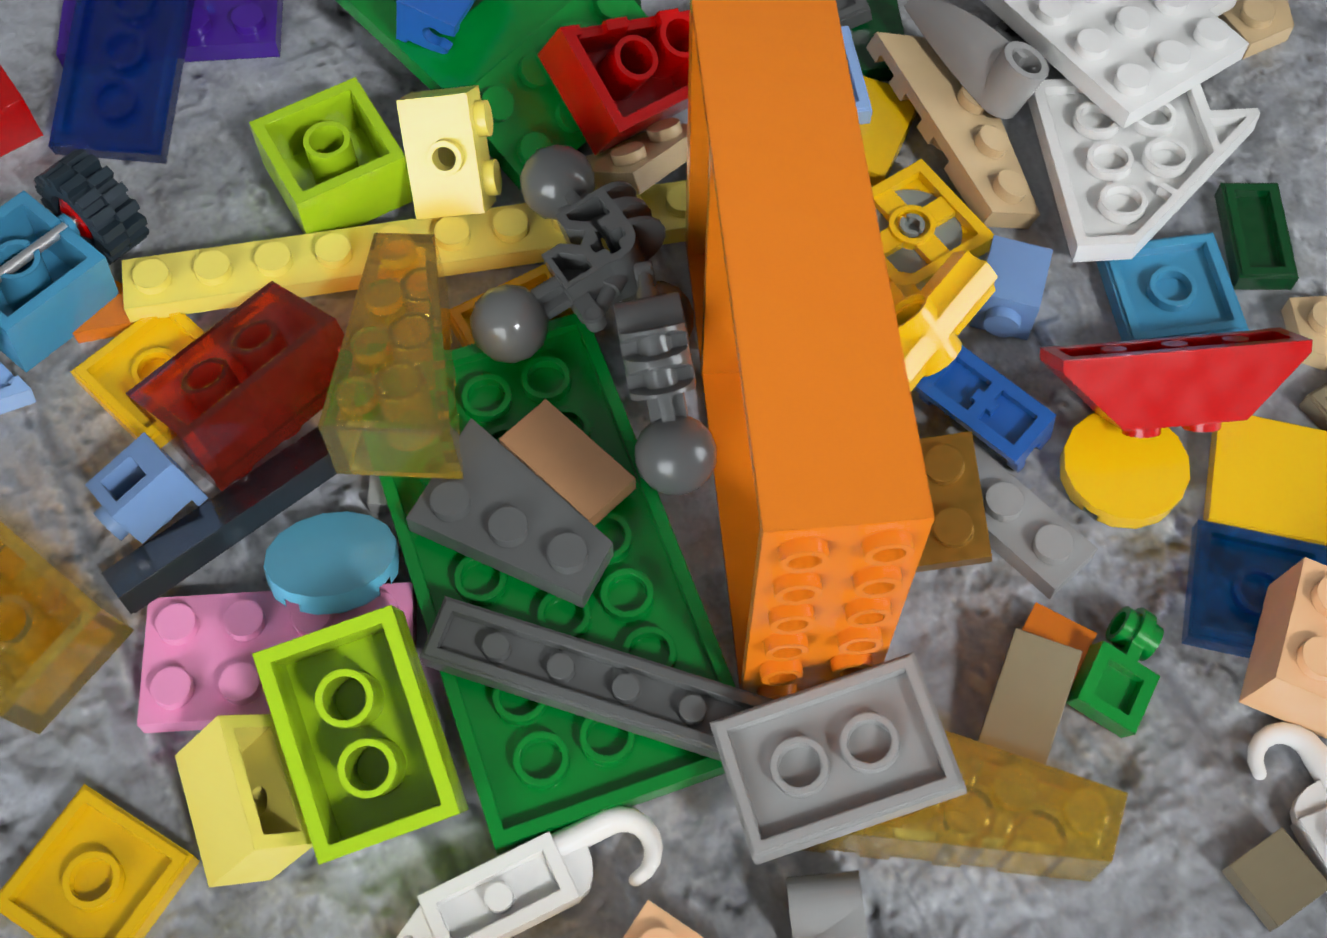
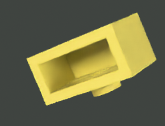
M479 85L410 92L396 100L416 220L486 213L496 202V195H500L502 192V176L497 159L490 160L487 136H492L493 116L489 101L481 100Z
M271 714L218 715L175 755L209 888L271 880L313 847Z

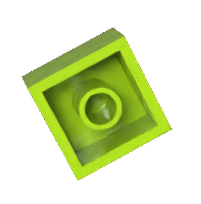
M356 77L249 122L264 167L303 234L357 227L413 202L405 154Z

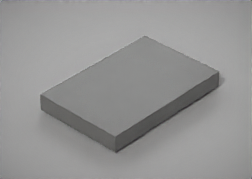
M914 652L710 722L751 858L756 865L967 794L964 780Z

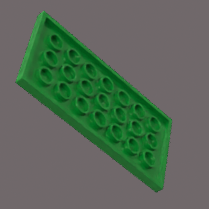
M575 313L550 320L549 331L544 345L531 358L517 363L496 362L473 343L350 381L428 635L446 596L736 687L658 491L652 489L641 478L635 464V445L637 439L595 334L586 328L585 323L582 324ZM546 399L636 478V489L595 525L599 531L613 542L614 555L584 608L409 531L406 517L471 418L499 442L500 437ZM440 671L497 854L512 850L544 833L550 832L552 834L578 820L617 806L633 807L725 774L722 761Z

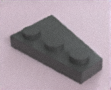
M472 418L406 517L409 531L581 608L585 607L614 555L613 542Z

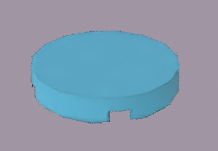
M349 511L322 513L300 520L279 533L266 550L264 571L274 598L285 606V601L287 600L290 603L299 604L300 612L314 615L344 613L367 605L381 595L379 587L386 583L388 578L391 583L398 574L399 552L396 538L388 525L371 515Z

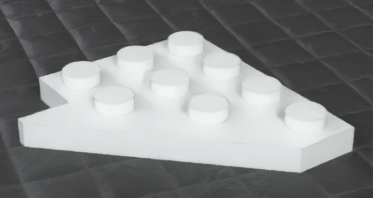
M981 0L1030 46L1039 51L1051 65L1122 129L1241 60L1249 45V42L1218 17L1232 9L1237 0Z
M1067 78L1044 80L1028 99L1072 262L1132 259L1254 131L1260 116L1259 109L1210 110L1202 86L1199 84L1122 129Z

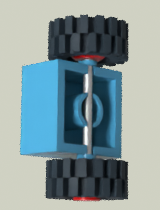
M81 148L73 150L35 177L34 182L37 184L35 185L36 192L43 197L40 199L43 205L23 190L0 207V351L26 373L74 337L72 333L119 294L109 265L146 239L149 234V229L145 226L148 224L144 215L138 212L140 206L137 201L129 198L126 192L129 191L123 182L118 183L113 178L114 172L107 165L103 168L101 167L99 158L93 154L88 155L86 150Z

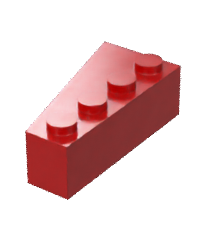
M678 8L658 11L654 16L628 20L627 16L607 19L601 25L580 28V25L576 24L559 27L537 54L594 155L646 130L651 124L670 118L688 108L690 10L679 11Z

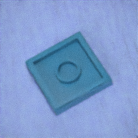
M1213 232L1153 239L1132 259L1096 261L1121 341L1249 331Z

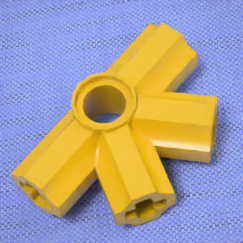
M968 250L953 252L921 291L914 283L900 285L893 281L890 282L910 391L915 388L923 377L931 376L941 371L957 357L962 348V342L957 336L996 291L994 282L998 277L987 261L978 259Z

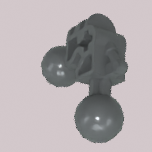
M555 144L537 149L525 162L520 175L521 193L525 203L544 219L557 220L567 243H560L542 254L551 278L531 290L524 286L508 284L488 289L474 305L470 317V326L475 345L496 362L517 363L531 358L545 343L549 331V320L568 308L572 309L582 324L585 323L589 331L599 332L603 330L607 325L605 315L608 309L614 303L635 295L637 291L633 269L634 263L648 261L657 253L666 236L664 225L659 219L652 217L651 209L644 200L637 198L636 191L632 185L624 181H615L595 190V173L590 162L582 153L571 146ZM602 238L606 241L609 251L604 249L601 242Z
M648 260L637 262L633 265L637 285L635 295L624 298L621 302L614 303L630 400H646L650 421L641 431L636 442L635 464L641 478L652 489L666 495H685L698 490L710 479L716 466L717 447L711 432L699 420L688 416L684 393L696 388V378L689 337L694 328V311L688 297L677 286L665 281H656L653 263Z

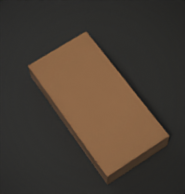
M546 399L499 438L500 444L594 526L636 489V478Z

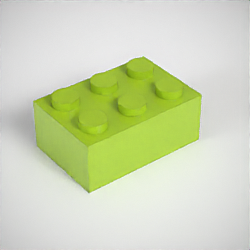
M389 605L252 653L318 865L469 810L404 611Z

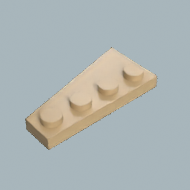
M876 32L866 49L875 63L886 62L894 75L889 84L899 100H910L922 118L917 128L927 144H933L944 152L949 160L944 170L968 208L987 227L1029 229L1040 216V212L1001 118L989 114L976 102L944 64L925 37Z

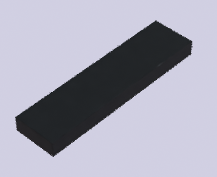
M316 427L101 574L129 613H136L348 467L351 460L341 444L320 427Z

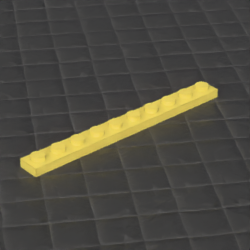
M686 180L654 184L640 195H637V198L644 200L651 209L652 217L659 219L664 225L666 236L662 245L685 242ZM526 203L492 207L486 213L418 220L414 218L121 260L124 311L131 323L146 317L157 316L158 319L170 317L169 314L177 312L186 315L544 262L543 253L560 243H567L557 220L544 219L531 210ZM602 238L601 242L604 249L609 251L606 241Z

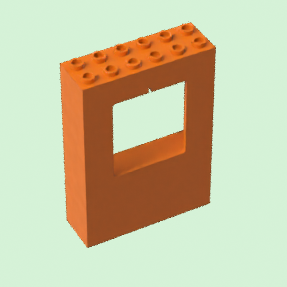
M690 0L685 244L707 426L717 447V461L713 470L737 675L739 689L775 700L884 662L935 517L836 0Z

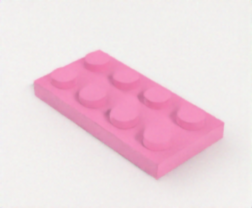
M412 582L383 584L379 587L381 595L367 605L344 613L324 615L300 612L299 604L290 603L287 600L285 601V606L274 598L271 591L158 597L149 603L147 607L137 726L145 734L203 730L218 715L271 714L252 653L389 605L404 611L416 648L417 597Z

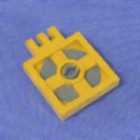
M922 158L872 187L890 282L893 281L900 285L914 283L921 291L953 252L968 250L973 256L979 258L989 251L994 234Z

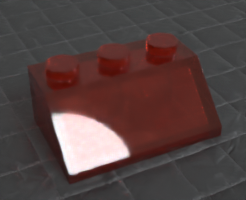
M271 281L126 392V395L194 470L219 490L223 491L231 483L247 475L258 461L280 443L296 435L302 425L329 403L345 395L351 386V380L361 378L367 372L333 316Z

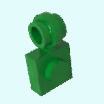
M1125 606L1120 609L1109 623L1105 634L1106 640L1111 642L1112 645L1104 640L1090 645L1066 701V704L1120 738L1136 734L1160 679V675L1138 662V660H1147L1162 641L1164 629L1157 624L1156 615L1143 607L1134 610L1129 606Z

